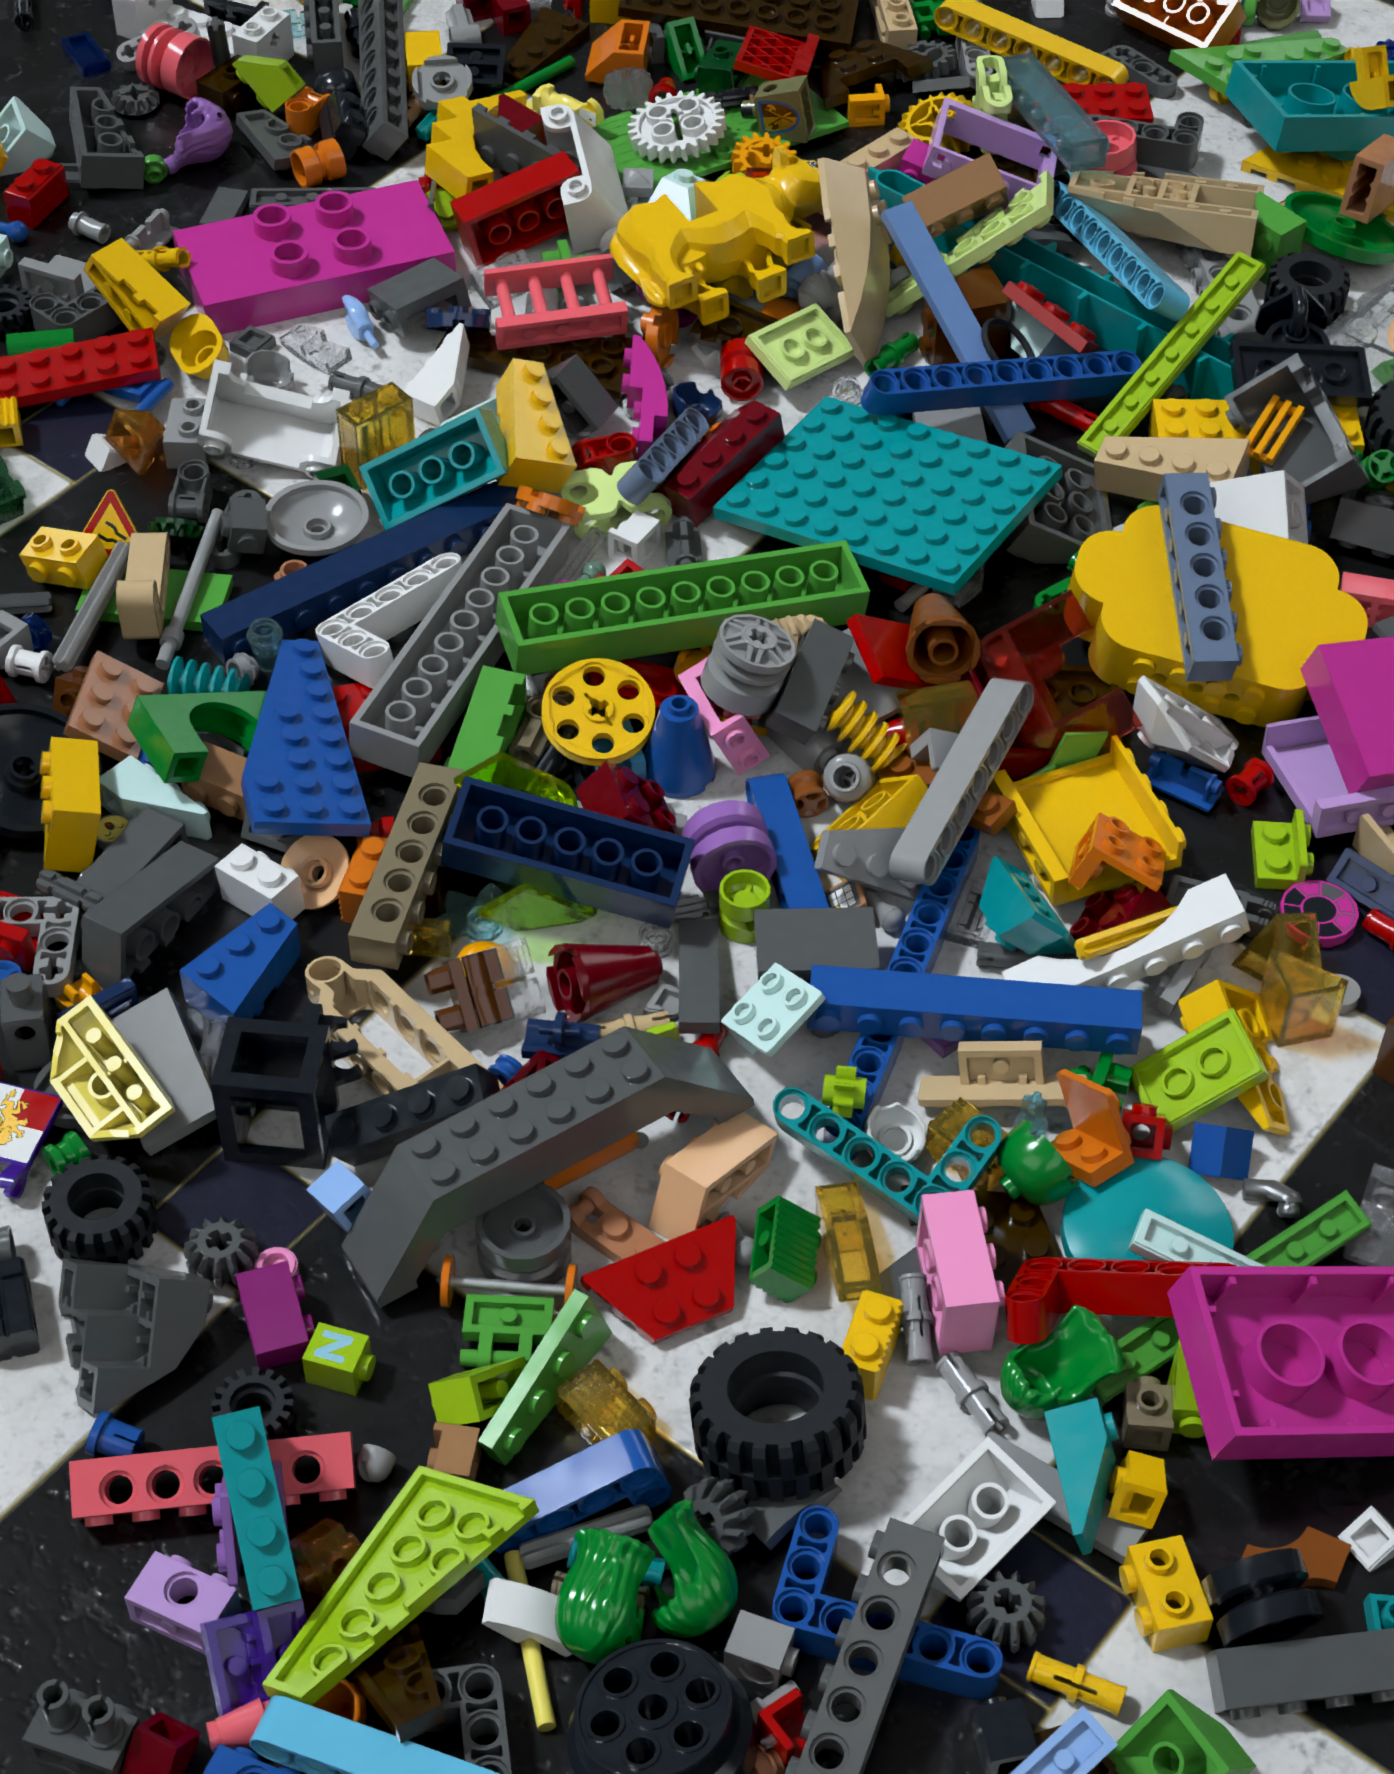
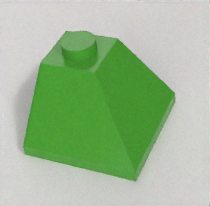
M1168 1689L1116 1742L1118 1745L1107 1755L1116 1765L1115 1770L1118 1774H1249L1256 1767L1255 1763L1224 1725L1173 1689Z

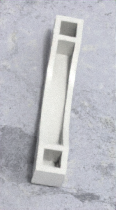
M1225 873L1188 889L1179 906L1162 925L1147 937L1127 948L1086 960L1055 959L1038 955L1002 971L1004 980L1125 989L1130 983L1146 976L1158 975L1175 963L1185 959H1195L1202 955L1205 950L1216 945L1234 942L1244 933L1250 931L1246 911Z

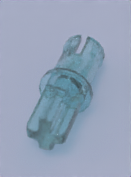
M1034 1091L1033 1095H1024L1020 1114L1017 1115L1014 1122V1127L1024 1119L1032 1123L1034 1127L1028 1132H1031L1036 1139L1042 1134L1045 1135L1048 1128V1122L1045 1118L1047 1101L1042 1098L1041 1092Z

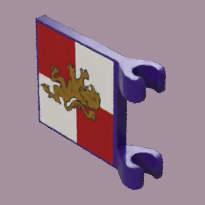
M0 1082V1164L8 1166L0 1174V1188L4 1189V1196L18 1199L23 1194L29 1170L64 1104L60 1096Z

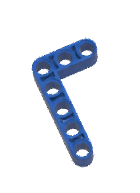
M815 1505L806 1508L798 1517L773 1599L772 1620L795 1628L794 1647L800 1649V1652L837 1661L841 1648L834 1646L837 1634L832 1633L829 1629L840 1626L843 1618L852 1621L857 1603L824 1595L837 1552L839 1520L831 1509ZM819 1532L826 1535V1537L814 1539L808 1534ZM803 1572L809 1573L815 1578L802 1580L796 1575ZM883 1613L873 1614L867 1619L869 1626L876 1630H885L893 1624L891 1618ZM797 1614L803 1619L797 1622H790L784 1619L783 1616ZM919 1620L898 1679L966 1698L982 1700L989 1698L998 1687L1003 1656L1000 1648L986 1638ZM928 1651L935 1652L942 1659L936 1661L929 1660L922 1654ZM858 1658L851 1663V1666L872 1672L877 1668L874 1662L867 1658ZM974 1664L982 1665L989 1672L983 1674L976 1673L969 1666Z

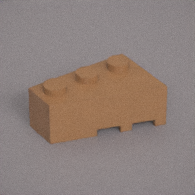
M990 152L902 196L903 203L912 200L932 238L941 235L945 230L989 214L999 207L1004 208L1008 206L1007 186Z

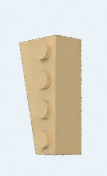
M1105 436L1094 459L1095 489L1158 502L1157 494L1164 473H1208L1209 482L1245 477L1250 465V439Z

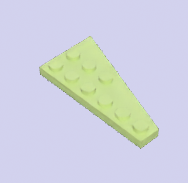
M1048 170L1038 176L1041 182L1031 190L1022 188L1014 194L1015 197L1009 202L1008 208L1005 210L1002 207L995 209L956 239L958 245L948 254L940 251L954 279L967 273L968 268L977 262L983 264L995 255V251L1004 245L1010 247L1016 244L1028 230L1033 227L1034 229H1039L1051 220L1054 205V179ZM912 274L889 290L886 312L888 318L896 313L901 315L912 308L916 300L923 297Z

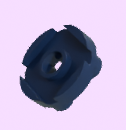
M449 306V313H445L444 308H426L427 329L447 332L448 329H455L459 323H462L465 330L490 331L492 310L472 309V313H469L466 306Z

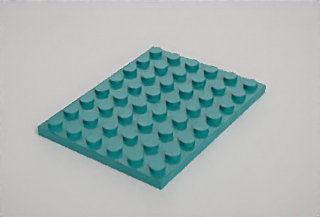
M825 396L785 436L782 442L772 448L713 506L715 519L802 547L846 540L858 565L955 595L1062 478V465L1043 458L1019 453L1012 449L988 444L981 440L971 439L953 432L930 427L923 423L899 418L895 415H873L864 410L862 406Z

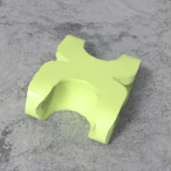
M998 55L978 56L975 67L976 95L972 98V104L977 110L1007 121L1008 114L1011 113L1013 96L1010 85H1007V70L1004 59ZM991 67L995 69L997 72L995 74L988 75L985 72V68ZM979 147V149H980V151H981L982 153L987 154V153L990 152V151H988V150H985V149Z
M637 461L618 464L615 466L612 475H608L598 468L573 471L560 491L563 499L586 507L582 521H579L577 527L573 526L576 535L585 540L608 537V530L611 527L618 529L619 524L627 521L636 510L659 519L660 527L668 523L672 516L671 505L662 493H650L639 505H634L622 497L617 489V483ZM576 486H584V487H586V488H581V489H577V490H571L572 488H574V487H576ZM660 509L658 512L653 514L647 513L648 511ZM595 520L591 524L584 525L587 521Z

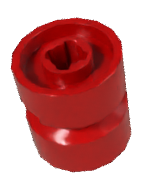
M746 338L729 340L722 346L719 352L721 389L727 397L736 401L753 399L763 389L762 363L744 343Z

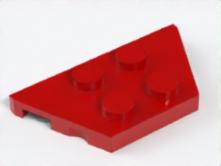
M730 1215L581 1276L580 1283L588 1292L592 1290L611 1306L610 1310L619 1318L632 1323L636 1332L652 1345L728 1314L733 1310L736 1219L734 1215Z

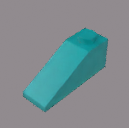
M1097 1397L1044 1412L1073 1536L1082 1555L1092 1553L1116 1460L1112 1441L1119 1439L1112 1412L1104 1414Z

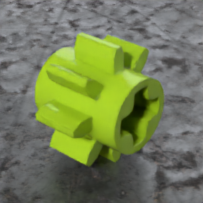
M837 1065L836 1075L825 1074L822 1104L833 1106L832 1111L843 1118L852 1119L853 1109L864 1110L867 1078L856 1077L857 1067Z

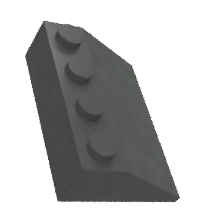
M1018 431L1005 448L1062 465L1063 476L1005 539L1006 551L1017 558H1023L1035 564H1068L1070 558L1079 551L1087 538L1098 532L1113 531L1107 492L1095 489L1093 463Z
M1362 487L1343 494L1329 538L1337 539V544L1345 548L1357 549L1358 546L1371 549V553L1375 556L1391 558L1394 555V492L1385 487L1378 490Z

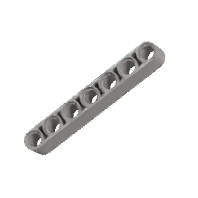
M992 678L988 682L891 854L889 872L892 879L928 886L933 885L937 881L1031 711L1034 701V689L1031 683L1001 678Z

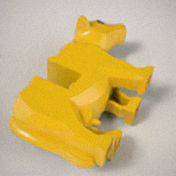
M779 145L774 147L773 169L769 175L763 178L731 174L717 182L698 181L694 183L696 219L691 221L684 216L666 194L661 195L655 202L634 205L619 220L617 233L613 235L609 244L610 254L618 266L641 287L648 303L661 308L668 306L670 310L687 309L698 315L700 322L704 326L724 319L730 314L728 291L725 288L711 287L706 283L723 281L739 274L749 281L750 286L756 291V296L760 303L783 296L787 292V270L781 265L773 264V254L781 256L787 266L815 256L814 232L810 229L792 227L790 222L793 216L804 218L823 210L818 163L815 160H802L795 155H788L785 147Z

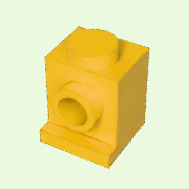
M1132 1450L1128 1451L1120 1466H1115L1112 1472L1109 1492L1113 1493L1114 1496L1107 1510V1517L1148 1529L1153 1528L1167 1496L1164 1459Z

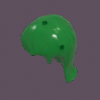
M1074 1305L1057 1328L1044 1341L1035 1344H1021L1006 1355L1000 1379L1002 1396L1007 1405L1027 1419L1046 1421L1045 1411L1085 1401L1100 1381L1111 1375L1123 1372L1126 1362L1122 1357L1123 1351L1117 1346V1339L1108 1333V1328L1103 1325L1101 1318L1085 1307Z
M687 1499L674 1504L672 1508L653 1521L648 1529L649 1537L668 1564L674 1580V1592L670 1596H667L660 1586H655L654 1590L658 1599L659 1609L655 1608L653 1610L650 1620L659 1630L681 1638L698 1637L715 1628L731 1613L738 1596L736 1571L730 1558L701 1527L694 1514L693 1502Z
M581 1528L575 1532L578 1544L576 1560L565 1576L557 1597L555 1628L561 1643L570 1653L585 1662L597 1665L614 1651L640 1641L644 1611L640 1607L636 1616L637 1595L640 1584L652 1560L655 1558V1552L648 1545L627 1535L614 1534L607 1529Z

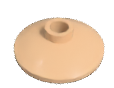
M305 835L289 847L282 859L281 866L293 869L300 877L305 909L317 910L330 905L338 898L337 891L349 866L350 858L344 845L332 836ZM324 869L322 877L318 880L319 872Z

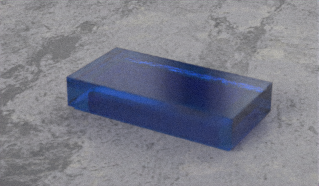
M86 31L60 39L63 51L83 77L111 70L110 60L89 32Z

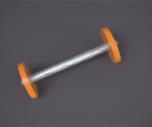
M446 1254L441 1276L436 1279L440 1284L441 1307L448 1308L452 1303L454 1287L564 1296V1304L574 1289L583 1292L577 1286L578 1266L576 1264L568 1265L566 1284L561 1285L455 1276V1255Z

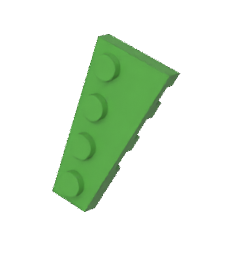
M576 1289L573 1290L480 1436L478 1443L489 1457L496 1462L506 1466L513 1456L522 1449L525 1441L612 1335V1331L588 1295Z

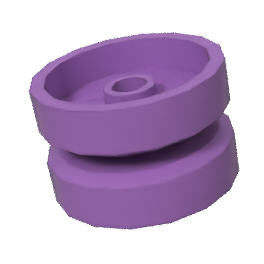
M726 800L712 803L698 810L687 820L683 828L682 836L695 840L690 858V870L695 885L702 893L714 890L719 891L720 882L724 876L732 871L740 869L754 870L769 880L777 867L776 853L772 841L768 837V828L764 816L756 806L748 802Z

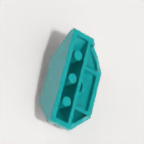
M995 855L991 860L979 903V908L987 919L985 925L997 934L995 940L1011 951H1015L1018 947L1030 955L1076 953L1077 951L1074 948L1075 939L1044 896L1040 894L1028 874Z

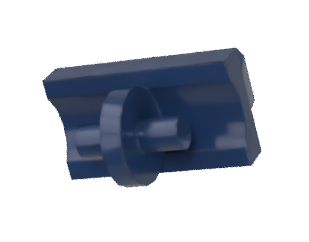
M557 1012L554 1021L528 1018L526 1035L521 1048L522 1058L530 1059L542 1049L562 1059L600 1039L602 1033L601 1025L568 1022L566 1012Z

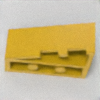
M122 237L92 254L83 268L128 330L152 327L156 341L173 331L191 304Z
M51 737L49 752L42 751L40 761V774L43 775L40 797L41 799H46L43 800L41 810V823L45 824L44 869L81 873L93 864L101 818L98 741Z

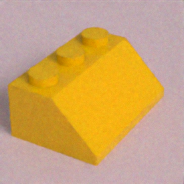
M918 774L879 779L866 796L855 801L824 831L907 827L928 787ZM822 833L809 844L814 861H816Z

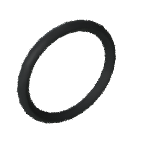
M991 318L983 324L981 338L991 360H1000L993 350L988 337V330L992 325H1000L1009 330L1021 343L1027 358L1034 357L1032 348L1025 336L1010 322L1001 318Z

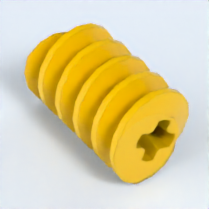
M853 690L843 697L828 713L830 721L826 730L829 732L839 727L841 731L836 740L841 742L850 738L852 741L847 751L851 753L860 748L862 750L860 757L866 761L869 759L873 761L871 768L873 773L887 767L904 750L908 743L896 746L900 735L896 732L886 735L889 724L885 721L875 725L878 719V714L875 711L864 715L868 704L864 700L853 704L857 693Z

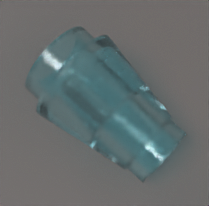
M267 617L258 618L250 624L246 638L259 669L264 672H272L281 646L283 630L274 619Z

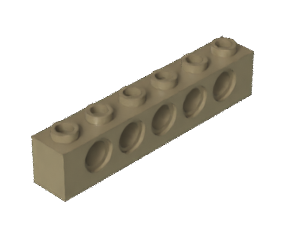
M419 762L348 933L351 961L398 970L403 955L410 954L414 940L415 925H421L424 919L425 899L427 895L432 896L436 888V872L438 867L442 866V844L465 778L464 770Z

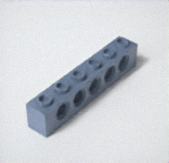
M1164 473L1157 495L1186 682L1231 681L1236 667L1242 664L1243 650L1242 645L1236 643L1235 639L1237 614L1230 609L1229 602L1232 598V584L1230 580L1225 578L1224 571L1227 565V554L1225 549L1220 548L1219 540L1222 533V524L1220 518H1215L1216 489L1215 487H1210L1208 473Z

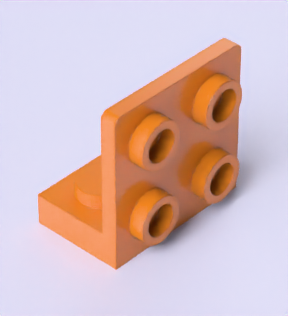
M1099 812L1075 846L1068 882L1082 890L1090 878L1095 881L1099 877L1106 863L1150 889L1158 891L1162 885L1166 851L1153 838L1148 836L1142 837L1131 831L1119 818L1107 817Z
M1062 1069L1057 1072V1077L1073 1128L1061 1132L1050 1143L1073 1170L1071 1176L1095 1188L1135 1163L1130 1149L1131 1138L1123 1126L1119 1113L1120 1101L1116 1094L1110 1088L1103 1087L1067 1069Z

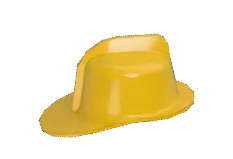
M196 313L183 318L174 327L170 335L169 347L171 353L185 374L207 380L211 378L215 359L225 362L229 360V350L223 341L221 333L214 322L205 314Z

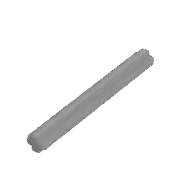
M118 541L113 547L52 658L54 668L57 671L62 670L67 673L75 665L113 595L117 581L121 580L127 569L129 542Z

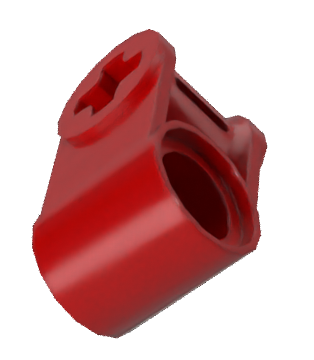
M617 432L608 436L583 439L576 442L571 448L575 462L578 465L577 471L588 469L590 466V468L602 469L608 475H612L615 466L618 464L637 461L636 438L627 432ZM586 448L589 450V457L586 454Z

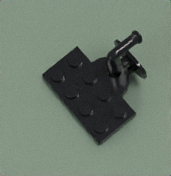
M1303 286L1294 287L1259 307L1255 319V329L1259 334L1265 336L1263 342L1231 340L1228 350L1234 391L1298 353L1317 379L1331 405L1370 407L1373 399L1365 347L1331 345L1328 336L1320 329L1326 315L1325 308Z

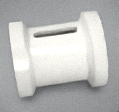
M13 644L5 659V672L11 677L23 675L34 678L38 683H46L52 673L53 655L45 650L40 653L24 650L22 645Z

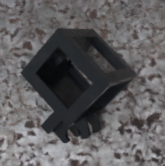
M305 1003L301 1023L228 1017L210 1082L225 1161L324 1170L330 1147L324 1116L338 1112L340 1103L338 1086L362 1078L359 1064L348 1069L339 1068L334 1064L336 1060L359 1052L358 1043L355 1038L349 1042H338L331 1039V1035L336 1030L348 1028L346 1017L324 1015L322 1004ZM255 1109L299 1112L304 1149L246 1144Z

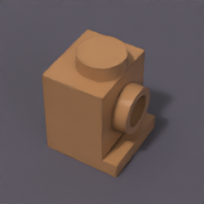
M435 1422L433 1428L435 1448L430 1449L427 1468L475 1482L482 1454V1446L478 1443L481 1436L480 1428Z

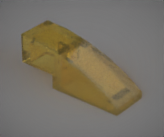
M857 1181L815 1186L816 1215L821 1218L819 1225L821 1226L820 1230L823 1236L824 1256L839 1302L859 1300L862 1291L865 1290L883 1295L874 1243Z

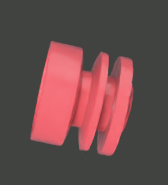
M159 22L153 24L145 31L138 44L135 57L137 75L142 82L167 90L169 93L182 98L192 99L193 97H198L196 80L214 69L210 42L206 38L184 32L182 29L166 23Z
M1117 120L1094 121L1081 126L1073 133L1071 138V153L1074 163L1073 173L1075 169L1114 171L1113 174L1131 176L1133 172H1138L1136 133L1134 128L1127 123Z

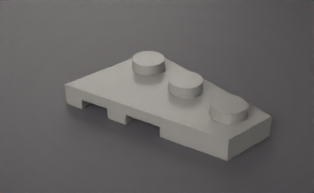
M906 827L822 831L814 865L815 870L910 901L916 900L922 884L895 880L890 876V857Z
M1215 946L1205 950L1202 955L1195 959H1185L1178 962L1180 967L1174 976L1166 973L1155 991V994L1160 996L1155 1010L1169 1018L1178 1005L1177 1000L1184 996L1198 973L1197 970L1199 967L1203 968Z

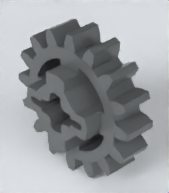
M926 40L918 41L916 45H908L909 48L905 50L930 57L934 70L911 79L906 77L899 69L893 70V74L896 76V79H902L904 83L912 80L914 82L917 80L940 78V75H949V70H954L955 64H957L955 49H953L952 45L946 46L945 42L935 44V41L927 43Z

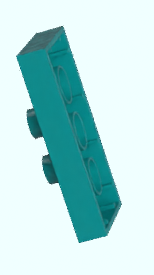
M1234 60L1225 95L1275 152L1323 151L1332 158L1349 161L1354 160L1359 151H1362L1383 134L1394 137V107L1366 110L1360 107L1354 100L1349 83L1357 81L1355 60ZM1388 60L1389 75L1394 74V60Z

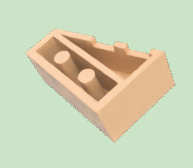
M742 1112L719 1125L715 1121L704 1134L699 1137L694 1136L686 1147L675 1155H668L662 1162L658 1171V1175L661 1178L648 1227L667 1240H671L701 1228L706 1222L711 1224L718 1221V1216L721 1213L717 1210L730 1196L738 1200L770 1165L778 1133L745 1112Z

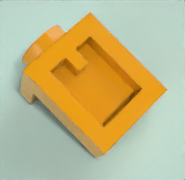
M881 83L875 84L874 93L848 95L847 120L849 121V127L884 125L885 113L890 112L889 94H884Z

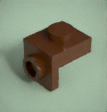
M76 666L73 670L55 678L53 710L67 717L70 716L88 670L87 666Z

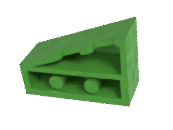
M483 665L451 757H447L444 767L464 770V776L501 785L512 762V759L509 758V749L526 716V674Z

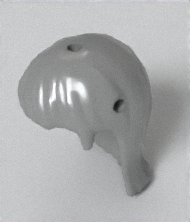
M834 260L827 270H821L820 273L813 272L812 275L805 277L797 288V296L801 309L817 303L836 324L842 321L837 294L842 290L834 277Z

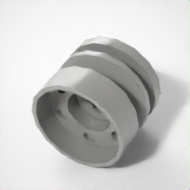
M751 614L733 615L725 619L718 630L717 638L712 645V652L708 656L701 674V686L707 697L715 704L732 713L752 716L770 711L777 700L783 680L795 657V643L789 633L782 627L764 617Z

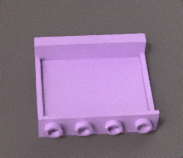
M1318 715L1266 724L1261 753L1272 767L1276 777L1296 808L1303 809L1304 820L1306 824L1311 825V831L1315 838L1354 832L1357 829L1360 816L1366 813L1374 819L1379 827L1394 825V786L1348 794Z

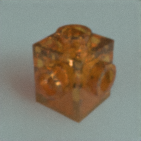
M325 1518L289 1542L291 1552L298 1563L295 1571L299 1583L306 1592L313 1591L322 1597H325L361 1547L360 1542L352 1532L346 1533L342 1524L329 1518Z

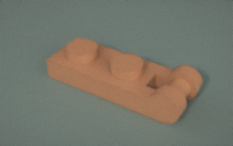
M593 1186L587 1187L579 1195L580 1201L575 1206H568L571 1212V1232L614 1263L665 1242L608 1202L604 1195ZM591 1213L599 1218L594 1224L586 1219Z

